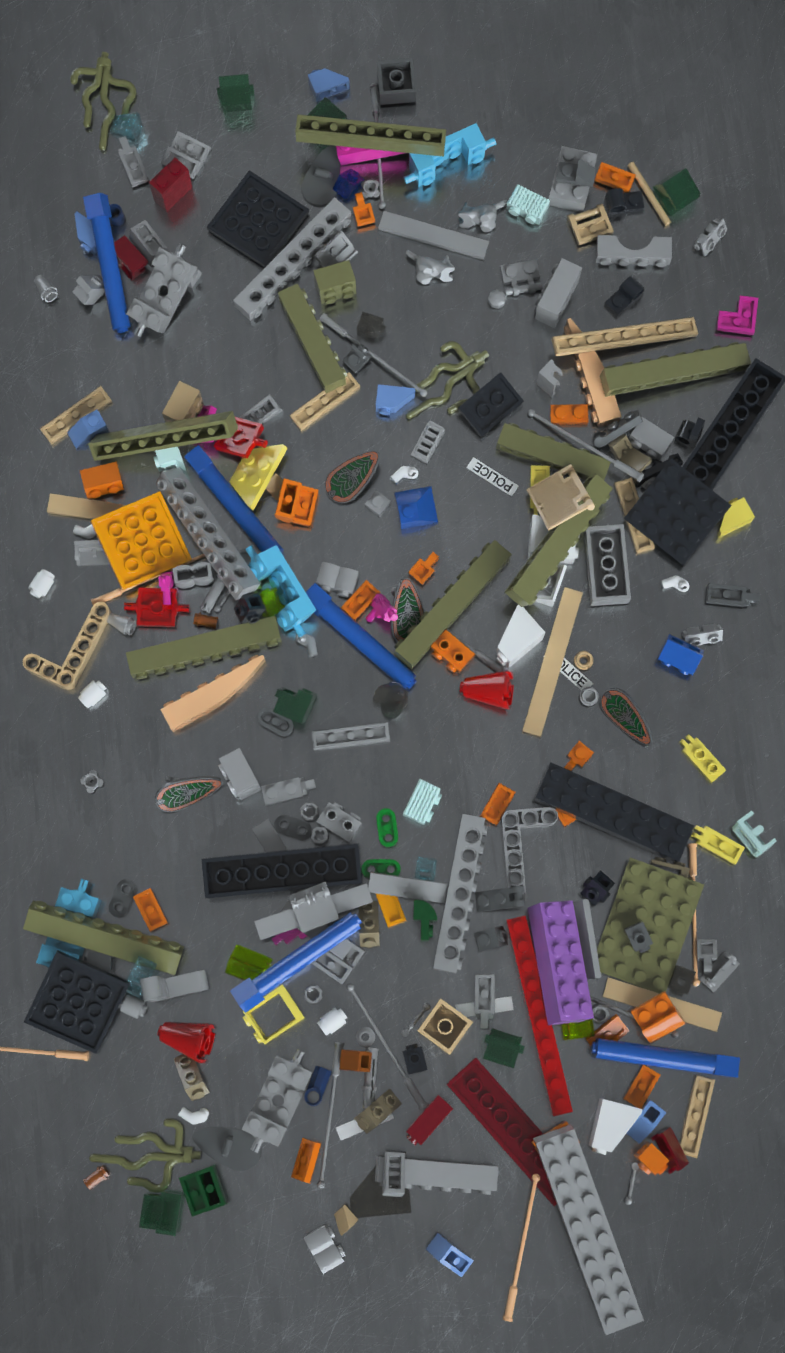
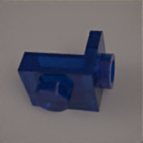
M350 168L338 176L333 190L344 199H348L352 190L361 186L365 179L357 171Z

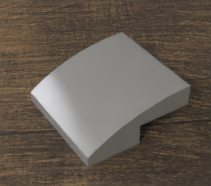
M178 131L171 147L168 146L161 164L166 166L176 157L188 168L190 178L194 179L205 162L211 147Z
M352 942L353 946L343 960L328 951L311 964L340 984H343L365 953V950Z

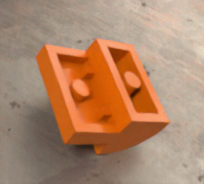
M284 478L274 516L289 524L292 522L309 527L319 490Z
M665 991L631 1010L633 1017L650 1044L685 1025V1021Z

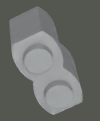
M200 562L193 566L180 565L173 568L174 583L177 588L187 589L194 585L207 586L214 582L213 569L210 563Z
M322 562L316 584L326 593L336 591L337 595L348 598V596L354 594L359 572Z
M325 1224L303 1236L323 1274L343 1263V1257L346 1255L340 1244L336 1246L333 1240L336 1236L331 1227L326 1228Z

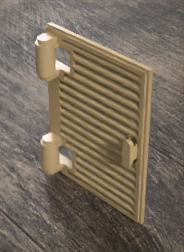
M571 464L527 489L548 531L586 509L593 510L595 507ZM568 473L569 477L564 479L563 476ZM583 500L584 503L581 504V505H578L577 502Z

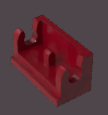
M124 235L115 241L114 245L120 269L133 281L146 270L145 266L148 264V260Z
M671 1126L650 1137L652 1141L656 1140L662 1154L669 1160L667 1163L670 1168L667 1170L669 1174L676 1170L679 1171L689 1164Z

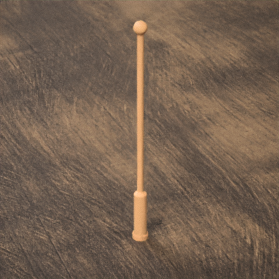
M201 554L199 556L192 558V561H189L183 565L190 564L206 556L204 554ZM160 575L122 591V589L118 588L90 600L93 605L97 602L105 603L121 596L123 592L151 581Z
M689 843L687 844L689 849V875L691 880L695 881L697 875V844ZM695 910L692 918L694 965L692 984L698 986L700 981L698 979Z
M0 1047V1051L55 1055L56 1058L80 1059L88 1061L89 1051H45Z
M539 1174L532 1176L533 1185L513 1285L509 1289L505 1314L503 1316V1320L509 1322L513 1321L512 1316L518 1291L516 1285L536 1186L540 1180Z

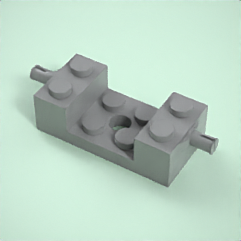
M179 243L175 253L161 247L151 263L155 267L140 297L133 299L126 315L139 323L134 332L135 335L141 337L145 327L159 333H164L197 269V266L181 257L186 248L185 245ZM162 286H166L168 288V294L166 296H162L160 294V288Z
M297 1050L292 1060H286L276 1055L259 1096L244 1123L242 1130L250 1133L255 1138L250 1150L258 1153L262 1142H269L277 1147L280 1145L312 1077L313 1072L299 1064L304 1054L302 1051L299 1055L300 1051ZM275 1095H281L284 1098L282 1106L278 1107L273 1104V1097Z

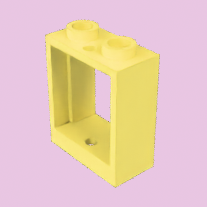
M283 984L264 996L265 1000L245 1013L243 1011L245 1015L242 1018L248 1027L252 1025L256 1032L253 1035L259 1044L261 1042L264 1045L268 1044L305 1019ZM280 994L295 1019L266 1037L251 1013Z

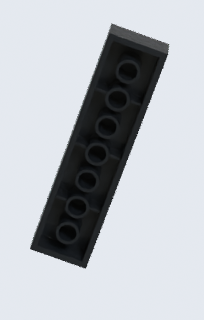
M755 358L682 467L713 490L784 385L785 376Z
M552 762L547 766L533 799L540 804L552 807L556 811L567 814L574 819L672 862L680 861L694 828V825Z
M359 843L201 859L205 898L308 889L323 882H326L327 887L363 882Z

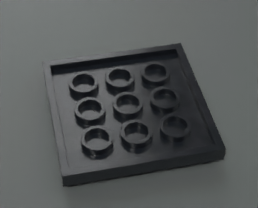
M249 170L208 224L207 230L255 262L266 267L291 238L308 215L309 209Z
M671 458L624 519L684 566L732 505Z
M57 950L25 1017L24 1023L97 1054L130 982Z

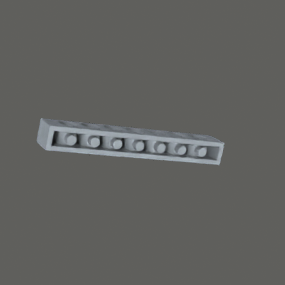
M334 197L233 300L234 307L250 321L254 317H259L263 308L275 300L278 292L286 289L288 283L300 275V270L312 263L314 255L342 228H346L350 224L351 211ZM335 220L336 223L329 224L328 221ZM319 232L324 234L321 237L315 236V234ZM305 245L311 246L308 250H304L302 247ZM297 258L298 261L292 263L290 262V259ZM279 271H285V272H286V273H285L284 275H282V276H280V275L277 274ZM269 283L273 285V287L269 289L264 287L266 284ZM255 296L260 297L259 301H252L251 299Z
M181 468L162 471L155 484L234 599L238 600L245 594H254L261 583Z
M462 814L434 960V970L456 974L457 970H461L463 958H459L460 951H465L467 939H464L463 935L464 931L469 930L470 920L467 919L468 911L472 912L474 900H470L471 893L476 892L477 881H474L475 873L480 871L481 862L478 861V856L483 854L485 843L481 842L482 835H486L488 828L485 818ZM475 832L478 837L477 840L469 841L466 837L467 833ZM471 851L474 854V858L467 861L463 858V853ZM461 870H468L470 878L467 880L461 879L459 872ZM464 889L467 893L466 898H457L456 891ZM455 908H460L463 911V916L459 919L454 918L452 915V910ZM456 927L459 930L457 938L449 936L448 930L450 928ZM449 946L456 950L455 956L451 958L447 957L444 952Z

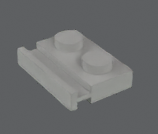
M339 231L314 257L322 267H327L343 261H350L358 251L355 250L346 235Z

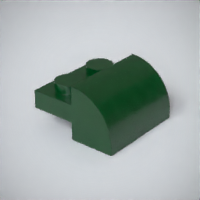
M414 900L413 922H421L420 942H428L429 938L433 937V925H429V923H437V915L429 903L422 900Z
M215 1165L179 1178L192 1217L228 1204Z

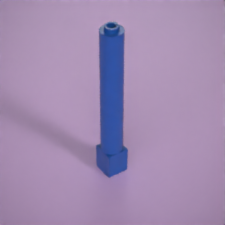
M96 193L83 197L87 219L91 220L112 330L117 331V333H124L128 331L131 324L129 316L126 315L128 310L109 220L112 215L108 195Z
M198 445L184 456L186 463L202 479L257 548L263 552L277 545L282 553L284 549L214 466L212 460Z
M314 583L306 591L316 609L314 613L325 619L403 690L406 688L410 689L416 683V675L332 601V597L321 587Z
M349 912L251 980L249 977L230 990L231 994L245 1013L265 1000L264 995L360 930L361 920L356 913L352 915Z
M597 1038L596 1042H592L591 1054H594V1058L735 1078H738L739 1057Z

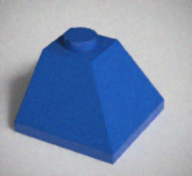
M431 486L394 492L401 529L438 523Z

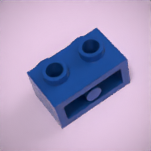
M669 634L659 653L658 659L665 666L670 667L672 665L678 668V671L682 674L693 675L703 657L704 650Z

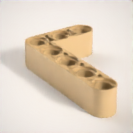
M97 602L93 605L62 667L36 654H28L23 658L24 668L31 674L63 689H73L77 685L108 624L107 619L111 614V610L107 604ZM99 609H106V613L103 616L97 615ZM97 625L96 632L89 633L90 626ZM83 642H88V648L81 650L80 645ZM74 659H80V664L77 667L71 666ZM37 660V665L34 668H29V662ZM48 668H54V673L51 676H46ZM71 676L70 683L63 684V678Z

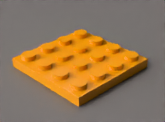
M160 491L90 521L122 591L192 561Z

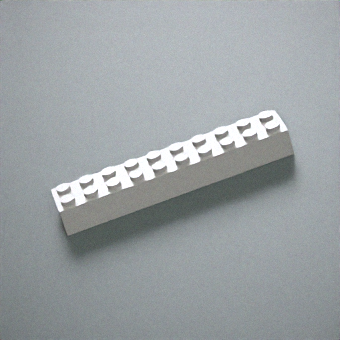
M569 1124L533 1138L605 1335L644 1321L574 1128Z

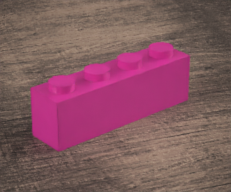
M336 146L341 166L405 154L403 152Z

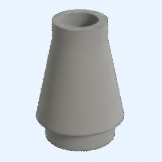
M38 275L34 278L41 299L45 300V302L54 301L58 296L57 288L43 275Z
M111 613L107 619L108 624H111L124 635H132L137 626V622L132 617Z

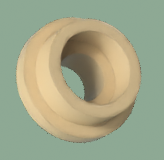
M587 651L578 652L574 658L575 666L580 670L589 669L593 664V656ZM586 658L587 663L582 664L580 659Z

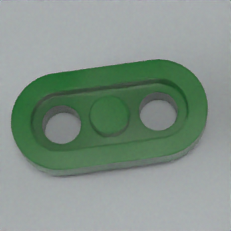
M384 808L376 816L378 836L381 845L390 848L398 842L396 816L391 809ZM383 816H389L390 820L388 822H384L382 820ZM391 835L392 840L386 841L385 836Z
M369 859L362 865V873L367 879H370V873L368 872L370 866L375 868V873L399 876L401 871L400 864L393 859ZM389 866L395 868V871L393 873H389L387 871V868Z

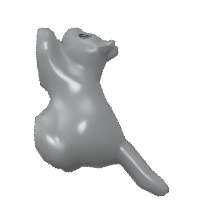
M504 199L493 205L484 204L478 207H470L465 202L464 207L458 212V216L463 219L459 222V227L465 229L473 225H479L483 232L492 231L496 227L497 209L504 207L507 200Z
M409 250L406 251L408 257L416 261V279L420 283L429 284L430 280L434 277L443 282L453 280V276L449 273L454 271L455 267L449 260L448 255H446L444 260H436L428 256H419Z

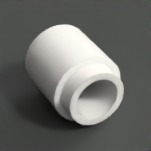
M41 569L28 587L31 590L30 594L36 598L45 597L54 583L53 579L55 576L49 571Z
M93 680L80 692L81 695L78 699L87 708L91 705L94 706L106 695L104 691L106 687L99 680L97 682Z
M334 1007L323 1015L317 1024L325 1035H328L345 1025V1019L348 1017L341 1008L337 1010Z

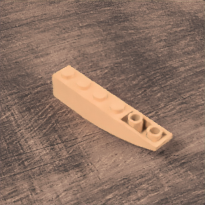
M571 318L567 319L566 326H564L565 335L582 333ZM596 351L575 354V367L581 373L580 382L582 388H586L587 395L585 397L588 406L591 405L593 410L591 412L593 423H597L598 428L608 426L614 421H620L621 413L615 395L605 397L600 379L604 366Z
M255 655L248 659V663L234 666L231 672L217 675L214 678L215 680L209 684L208 682L200 684L196 691L192 693L188 691L180 696L181 699L165 703L163 705L164 708L160 710L171 730L175 732L226 702L266 662L264 656Z

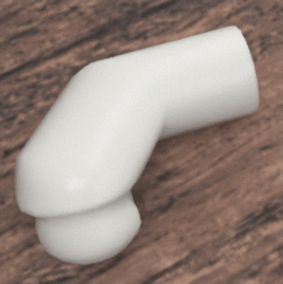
M402 466L390 476V479L396 484L402 478L415 479L419 473L415 467Z
M92 524L86 528L78 525L74 527L73 534L86 539L96 536Z
M678 575L660 580L663 589L674 587L682 592H686L689 589L688 581Z
M183 1107L178 1115L191 1124H198L207 1120L209 1111L206 1108H200L199 1111L192 1113Z

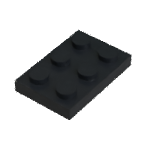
M500 372L457 409L477 434L482 437L523 403L524 400Z

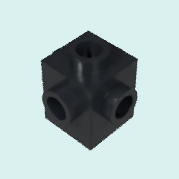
M259 593L242 595L234 610L241 624L248 622L253 624L259 621L266 607Z
M600 870L594 878L589 876L583 883L585 888L581 891V894L596 906L600 900L604 903L611 895L608 891L615 882Z

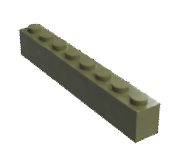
M297 114L296 142L444 157L446 129Z
M735 342L726 347L714 346L710 350L697 349L693 353L688 354L681 352L672 357L664 355L656 360L644 359L640 363L633 364V362H627L618 367L610 365L604 368L600 379L605 397L746 371L751 365V360L746 343L739 344Z
M233 411L98 434L88 445L94 461L231 438L237 431L238 426Z
M597 474L589 476L583 483L584 488L595 505L594 509H586L549 530L504 592L519 606L532 605L536 601L537 593L547 586V579L557 572L558 564L567 558L570 547L577 544L579 541L578 536L589 527L590 524L588 522L591 518L597 516L600 512L599 507L601 504L606 503L610 498L609 493L613 488ZM581 500V501H579V502H577V503H578V505H581V504H583L584 502H583V500Z
M496 540L491 544L488 542L481 550L483 553L480 557L475 556L469 563L470 568L467 571L463 570L457 576L458 581L454 585L451 583L444 591L446 594L443 598L438 597L432 604L433 609L429 613L426 611L419 619L421 622L417 626L413 625L408 630V636L405 640L400 639L394 646L396 649L394 655L411 670L431 649L432 644L445 630H448L510 561L512 554Z
M272 616L260 619L253 624L248 622L126 652L131 676L136 679H144L148 677V674L155 673V675L166 673L168 669L180 670L185 668V665H200L204 663V660L208 659L217 661L225 655L237 656L241 654V651L248 650L253 652L265 645L273 647L278 645V642H281L276 617Z
M32 901L23 927L27 931L172 975L176 974L184 946L175 941H165L158 936H149L142 934L138 930L123 928L119 924H109L99 918L93 919L79 912L67 911L63 907H53L43 901Z

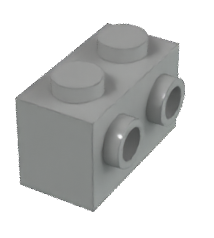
M642 417L643 422L635 427L629 437V441L636 449L641 448L650 458L660 461L674 437Z
M329 802L316 822L327 831L350 844L362 826V823L359 821L361 818L352 812L350 815L343 811L344 807L334 802V804H331Z

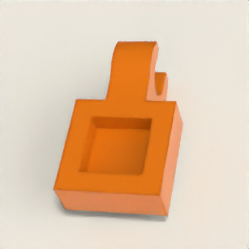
M362 192L356 193L355 200L357 206L353 207L357 227L375 223L371 203L365 204Z
M432 552L425 562L420 558L409 570L408 574L423 586L435 572L432 566L439 560V556Z
M578 741L567 754L570 761L564 768L570 771L576 765L582 768L594 752L581 741Z

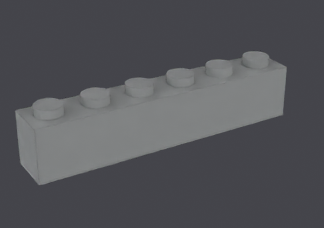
M377 1156L375 1181L380 1182L379 1186H383L384 1157ZM389 1159V1163H400V1160ZM405 1159V1188L411 1189L412 1185H420L419 1189L431 1190L432 1186L439 1187V1191L451 1192V1188H459L461 1193H471V1189L479 1190V1194L491 1195V1191H497L498 1166ZM389 1168V1171L399 1172L400 1170L397 1168ZM389 1177V1180H399V1177Z

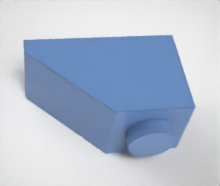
M317 69L308 74V83L316 102L350 89L348 77L328 69Z
M76 211L75 221L80 248L86 253L91 252L96 255L97 250L91 221Z
M378 385L376 412L382 415L395 414L415 398V388Z
M97 409L80 418L67 433L75 448L78 449L88 444L96 435L108 433L109 430Z
M437 1233L426 1248L440 1263L460 1277L464 1275L473 1263L469 1256L439 1233Z

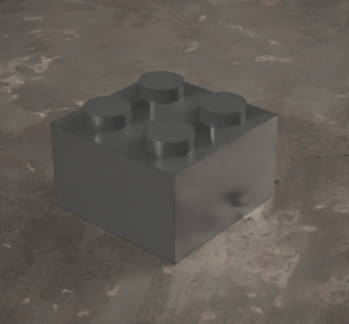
M413 58L377 61L380 105L416 102Z

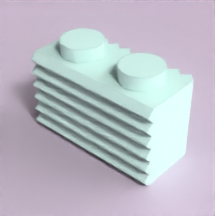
M517 184L507 202L506 209L514 216L520 215L524 217L525 221L530 224L536 223L539 225L549 208L550 200Z
M419 779L403 816L422 825L426 821L430 822L434 814L431 811L434 804L438 805L442 794H440L441 788Z

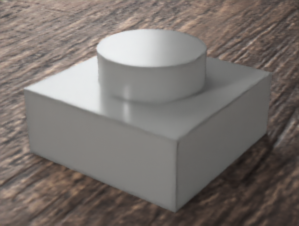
M376 490L365 503V506L380 517L391 504V500Z

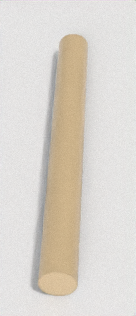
M634 162L627 165L631 173L636 174V181L665 226L671 223L669 217Z

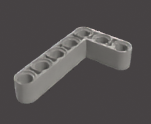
M552 807L509 810L501 818L507 888L524 886L522 897L525 901L526 886L520 829L554 825L558 819V813ZM544 813H552L554 820L547 822L543 817ZM526 814H532L535 818V821L533 823H527L524 819V816ZM512 815L515 818V823L508 825L505 822V817ZM508 835H515L517 842L509 844L506 839ZM516 854L519 862L516 864L510 863L508 856ZM513 873L519 874L520 882L513 883L510 880V875Z
M205 970L170 978L152 976L140 979L143 999L150 1002H159L209 990Z

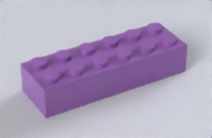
M573 900L543 902L528 907L548 1025L577 1023L593 1019L594 1015Z

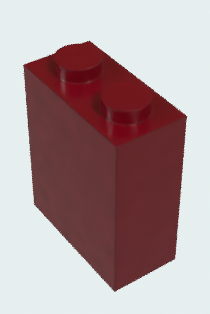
M176 157L149 181L154 201L166 212L193 188L188 168Z
M437 1094L406 1129L408 1133L406 1137L414 1145L417 1143L422 1145L453 1108Z

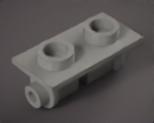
M717 218L711 220L704 229V232L708 235L701 233L694 241L693 247L698 251L701 249L704 257L714 249L715 244L725 235L727 227L724 219L722 218L721 221Z
M716 623L702 625L703 632H700L699 626L685 628L682 631L685 642L694 646L708 643L714 644L722 641L723 628L721 629L720 624Z
M724 951L717 961L712 964V975L703 974L699 980L714 993L740 963L736 961L735 956Z

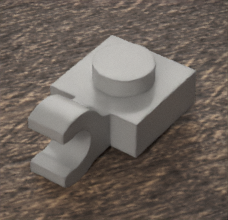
M717 939L697 940V961H703L704 975H712V961H717Z

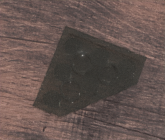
M400 1151L401 1153H405L406 1159V1151ZM376 1166L350 1196V1209L357 1218L411 1213L409 1188H405V1194L402 1197L382 1196L383 1186H379L380 1182L375 1181ZM392 1186L389 1188L398 1189V1186Z

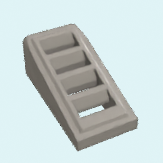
M269 394L240 417L251 421L249 419L251 415L257 423L263 425L278 415L283 409L274 396ZM268 403L272 404V406L274 407L273 410L270 409ZM264 407L268 414L265 415L261 408ZM256 411H258V413L262 417L260 420L255 414Z
M429 420L411 456L428 464L445 434V428ZM431 429L432 431L438 433V435L430 432L429 430ZM426 436H429L430 438L434 439L435 441L432 442V441H430L429 439H427V438H425V437H426ZM422 443L431 446V449L423 446ZM420 449V450H422V451L428 453V455L425 456V455L421 454L420 452H418V450Z
M385 1152L382 1196L402 1197L405 1194V1153ZM389 1159L400 1160V1163H389ZM389 1168H397L400 1170L399 1172L389 1171ZM389 1177H399V1180H389ZM389 1185L398 1186V1189L389 1188Z

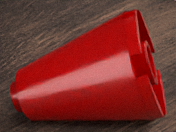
M502 671L465 678L464 682L460 683V693H463L464 697L503 709H510L509 705H512L514 685H511L510 679H513L512 671Z
M165 1022L163 1025H160L157 1035L164 1044L196 1062L204 1063L206 1059H203L205 1054L209 1055L213 1047L215 1033L212 1032L211 1028L215 1027L209 1023Z

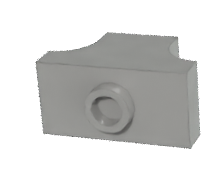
M100 275L79 276L76 280L78 284L72 291L84 305L95 304L105 294L103 280Z

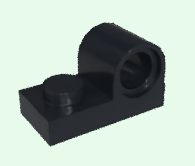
M617 188L606 193L605 204L608 216L644 211L642 191L624 193L623 189Z
M631 275L620 285L619 290L605 301L604 305L618 317L644 294L645 288Z
M699 417L696 423L683 420L675 439L694 449L703 432L705 420Z

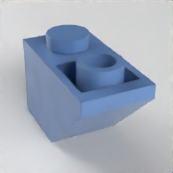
M647 1099L642 1107L641 1115L626 1134L640 1144L654 1130L666 1112L653 1101Z

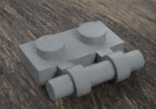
M537 259L500 266L503 285L511 284L510 288H505L506 296H518L519 293L525 292L535 293L537 290L543 289L542 282L534 283V280L540 279ZM527 282V285L518 286L517 283Z

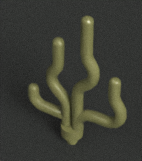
M102 52L101 57L97 58L96 68L78 67L72 72L70 80L75 85L78 82L79 75L95 76L94 82L82 94V103L85 108L83 125L86 128L90 127L92 117V105L89 101V96L101 84L100 99L108 109V115L103 120L101 126L99 149L102 151L106 149L109 125L115 117V107L107 97L109 83L114 86L125 87L129 90V95L125 98L122 105L121 116L123 118L129 116L130 104L136 96L134 84L127 80L116 79L110 74L111 60L108 59L109 54L107 52Z
M449 341L440 347L442 352L454 349L462 361L457 364L440 363L431 370L429 376L416 385L424 389L436 379L438 373L442 370L459 372L447 380L442 396L425 400L407 412L406 418L412 419L432 405L445 403L450 398L453 385L465 376L469 386L476 393L480 387L474 380L473 373L485 363L484 359L489 356L486 350L481 353L476 351L468 356L457 342ZM467 399L454 403L447 408V412L449 414L456 412L457 408Z
M165 1119L163 1124L166 1127L175 1128V1146L165 1144L157 1134L151 1132H144L138 1136L118 1135L114 1140L118 1144L131 1145L150 1140L161 1151L166 1153H147L136 1162H129L120 1156L91 1154L89 1160L98 1163L119 1164L131 1171L142 1168L149 1161H167L164 1167L163 1181L158 1185L144 1178L130 1177L127 1179L129 1185L142 1186L150 1192L159 1193L166 1190L170 1185L171 1172L175 1164L181 1162L192 1163L193 1159L200 1160L201 1152L194 1151V1147L182 1146L183 1126L175 1119Z

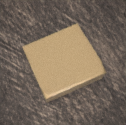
M275 473L265 491L278 502L283 479Z
M346 1205L334 1214L341 1236L358 1221V1218Z

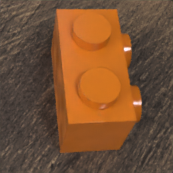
M117 461L80 470L87 499L98 498L101 495L114 494L124 490Z
M447 630L431 646L433 657L438 661L442 659L452 673L457 672L459 675L475 657V653Z
M647 1141L633 1155L640 1162L638 1166L648 1175L650 1173L661 1175L668 1168L667 1163L669 1160L651 1142Z

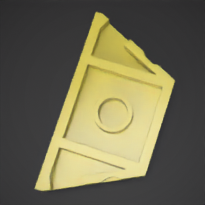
M285 445L254 448L248 459L242 457L229 482L251 510L254 511L288 449Z

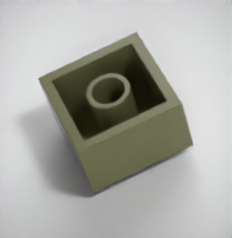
M349 260L313 270L315 287L321 304H332L338 299H348L356 294V279Z

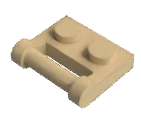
M603 204L596 205V208L575 215L573 213L567 215L568 223L573 230L578 246L597 240L598 235H611L614 232ZM592 216H600L599 218L584 222L582 224H577L578 221L590 218Z

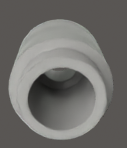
M128 993L124 995L119 1009L121 1012L138 1019L139 1016H144L148 1006L145 1005V1000Z

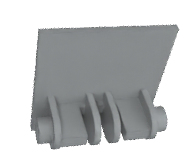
M326 882L289 896L302 933L339 919Z

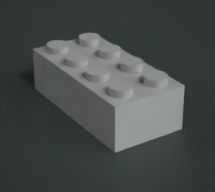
M624 524L588 527L584 531L591 606L628 604L631 600Z

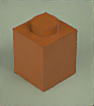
M341 1049L339 1070L370 1072L372 1052Z

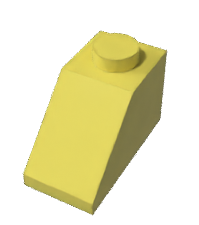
M744 497L739 500L735 498L728 502L732 506L722 517L717 533L718 538L752 522L755 518Z

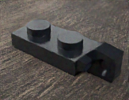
M679 454L670 455L668 460L664 462L658 461L652 467L644 469L642 471L644 477L640 482L633 478L635 487L638 488L645 481L652 477H657L671 458L682 466L683 461Z

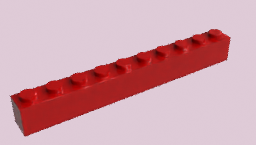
M526 915L508 919L505 922L551 1115L554 1117L571 1113L573 1110L553 1027L548 1025L538 965Z

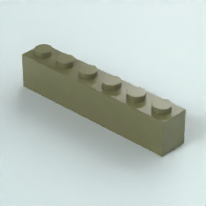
M297 283L278 292L279 301L325 392L328 393L340 386L346 385L345 378L348 377L343 366H339V357L336 351L332 352L330 348L332 345L328 335L324 336L322 332L324 328L321 321L315 319L314 315L316 312L312 304L308 305L306 301L308 296L304 288L300 289Z
M504 423L496 446L498 450L543 466H550L551 469L557 471L571 464L578 477L585 481L594 474L605 480L611 463L600 455L591 454L587 449H577L572 447L570 443L557 442L553 437H543L537 435V432L533 430L520 429L514 423Z

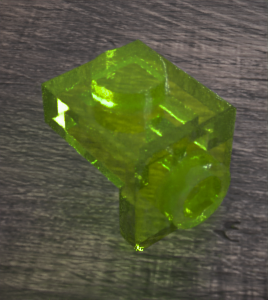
M267 587L259 593L266 607L264 613L267 617L275 616L285 607L275 593L278 591L276 587L272 589Z

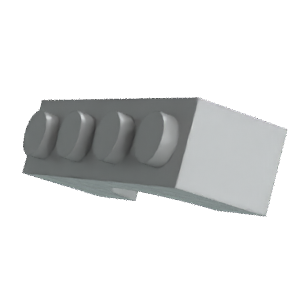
M615 235L597 236L596 263L601 265L619 264L621 266H628L630 264H637L638 266L656 265L657 267L670 265L672 259V237H653L650 244L645 248L631 250L624 247Z

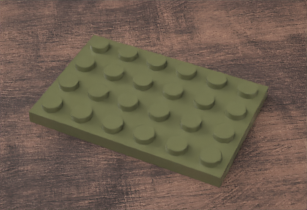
M629 857L597 946L600 972L659 994L664 991L666 992L704 884ZM640 921H643L653 942L652 945H649L651 949L643 953L633 950L624 931L625 928Z

